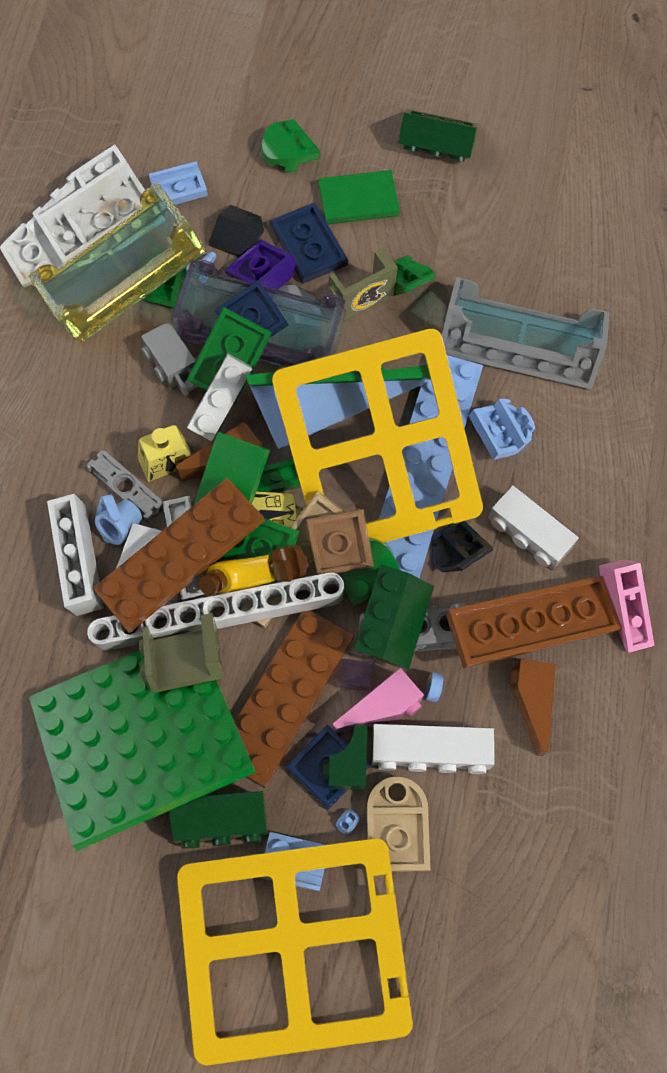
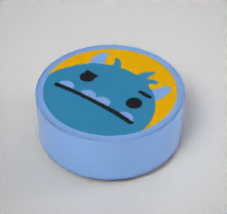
M430 672L424 695L426 701L436 703L439 700L443 687L442 674Z

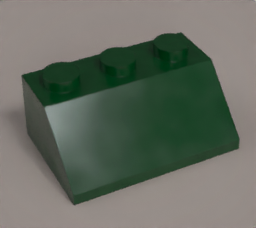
M408 109L403 115L398 144H403V149L409 151H417L418 148L427 149V154L433 156H441V153L451 154L450 159L464 162L465 158H471L479 124Z
M381 564L352 653L409 670L434 586L410 573Z
M263 791L201 796L169 810L173 842L181 844V849L199 848L200 842L212 841V846L231 845V839L242 838L243 843L262 842L261 837L268 836L266 804Z

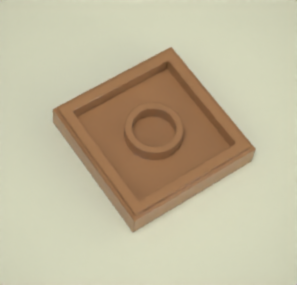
M364 509L306 519L316 575L374 567Z

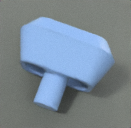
M347 809L337 820L336 827L340 832L348 835L358 825L360 817L355 811Z

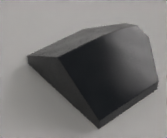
M230 204L218 215L209 240V246L240 257L255 245L263 234L264 227L261 216Z
M465 521L452 523L432 535L431 538L432 561L442 573L463 571L493 551V547Z

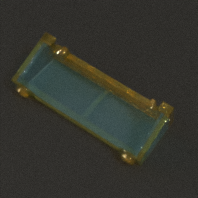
M158 182L145 189L141 194L140 204L142 208L57 269L54 265L46 264L38 267L28 275L55 318L80 344L207 252L187 220Z

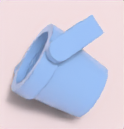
M111 494L101 496L95 515V525L102 535L104 542L120 545L128 538L132 524H139L142 520L141 512L129 500L125 499L116 504Z

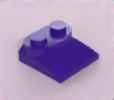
M259 240L224 271L229 277L246 288L259 280L269 296H271L292 278L296 261L292 254L263 240Z

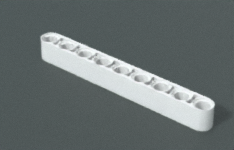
M325 573L295 579L290 582H280L165 605L140 624L138 630L131 635L126 634L125 627L116 616L94 620L89 625L87 635L99 649L110 651L139 645V640H143V627L149 628L154 640L202 630L200 615L210 614L216 607L225 608L224 613L220 617H214L219 629L339 604L345 596L344 582L338 574ZM334 584L339 587V590L334 594L324 592L327 585ZM301 590H307L311 593L305 600L296 598V594ZM272 596H280L282 598V601L276 606H271L267 603ZM245 601L254 603L249 611L243 612L239 610L240 605ZM187 613H196V617L192 622H183V618ZM158 619H167V623L163 628H154ZM105 629L110 630L109 636L105 640H98V635L101 631Z

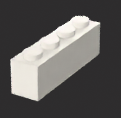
M75 494L47 501L64 607L76 616L104 609L103 600L93 589L99 583L86 505Z
M374 724L372 729V765H378V770L394 771L396 766H407L408 771L424 772L426 767L438 768V772L455 773L456 768L468 769L470 774H485L486 769L490 770L494 766V728Z

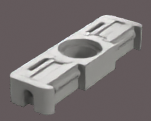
M100 451L97 454L98 459L96 461L91 460L88 462L87 468L90 474L93 472L106 484L108 490L121 501L126 499L134 503L140 510L145 522H150L163 509L162 500L106 451ZM127 480L133 483L131 490L128 492L118 490V485L122 481Z

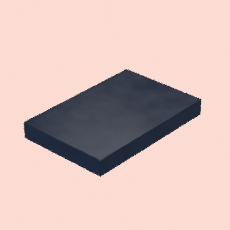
M315 202L270 220V227L283 250L294 256L296 261L294 269L303 284L348 265L349 260Z

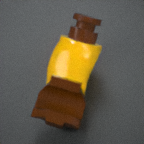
M300 545L283 546L273 550L272 555L214 563L208 568L207 575L200 578L199 587L206 596H213L216 593L225 594L257 587L275 580L290 582L295 578L306 577V568L309 567L307 556L303 555Z

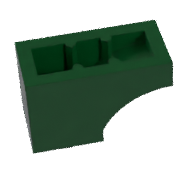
M355 725L354 734L348 746L336 755L330 754L329 763H323V781L329 782L328 790L365 791L367 725Z

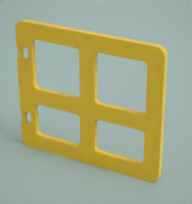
M425 329L281 368L274 373L272 382L306 505L317 491L324 495L319 478L320 470L378 454L383 459L396 512L393 516L367 522L369 537L382 542H388L436 529L444 525L473 519L481 514L483 504L443 338L439 331ZM423 353L426 358L438 407V415L411 424L396 426L381 372V365L384 362ZM359 371L375 428L374 432L370 435L326 447L312 448L296 393L297 387L343 373ZM443 437L446 440L459 493L458 497L442 503L417 508L402 450L406 446ZM449 508L451 517L435 521L433 512Z
M377 838L191 863L181 867L177 879L193 1050L198 1063L207 1066L401 1038L410 1033L413 1022L389 848L383 840ZM359 863L366 867L371 904L369 914L312 923L301 922L295 884V875L298 872ZM384 875L387 894L376 895L374 876ZM264 876L272 878L277 913V925L274 928L218 936L207 935L202 899V887L204 885ZM373 939L376 942L384 1012L375 1016L319 1024L314 1023L311 1019L304 950L313 946ZM278 952L282 957L289 1025L284 1029L228 1037L217 1036L209 971L210 962L213 960ZM398 977L401 996L390 998L387 979Z

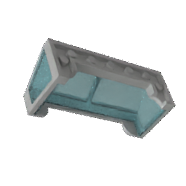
M456 277L442 332L446 355L592 389L607 347L609 312L589 309L582 313L580 320L535 311L479 298V287L475 282Z

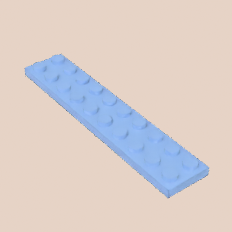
M447 355L465 428L483 365ZM431 380L421 386L409 424L438 415V407ZM439 437L404 447L402 454L415 506L423 508L442 503L452 471L445 438ZM390 486L379 519L393 516L396 512ZM439 511L433 512L435 521L438 518ZM434 529L385 542L392 549L401 571L420 578Z

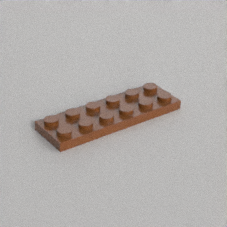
M226 478L93 587V589L125 629L131 633L261 525L265 519L239 489Z
M603 576L449 609L446 612L463 669L615 633L622 629Z
M310 610L301 612L235 720V725L255 769V773L246 777L266 788L354 639V635Z

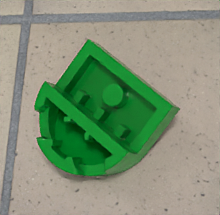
M294 119L269 125L263 135L260 146L262 158L272 167L275 164L285 167L286 172H296L299 164L318 160L321 154L318 147Z
M369 537L374 567L339 573L353 606L369 599L381 564L400 570L392 549L385 542Z

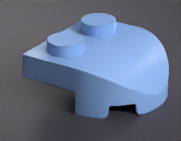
M499 399L492 406L473 409L468 415L493 460L519 453L532 440V432L535 429L533 419L523 407L517 409L510 405L509 399Z

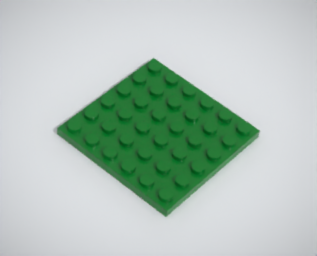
M139 650L29 696L71 843L76 851L255 773L253 764L216 680L153 693L149 683H144L142 680L140 665L145 664V661L141 657Z

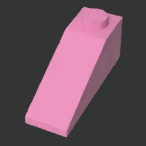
M622 559L599 565L600 576L604 578L622 627L618 632L626 652L630 653L655 646L641 563Z
M400 668L332 724V729L338 734L354 730L355 725H367L369 727L374 724L399 720L405 714L411 717L422 707L420 702L424 694Z

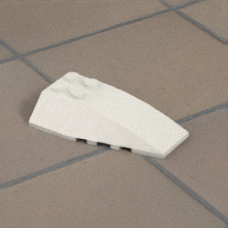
M116 145L108 148L72 172L66 178L68 182L61 189L57 188L50 195L52 198L43 208L39 206L32 213L34 217L27 224L22 223L0 246L2 253L23 287L123 250L166 221Z

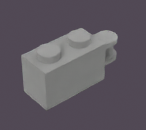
M169 321L141 336L144 346L141 348V351L148 362L153 361L155 364L154 371L161 382L166 381L170 389L178 386L185 397L193 389H201L199 386L186 381L196 361Z

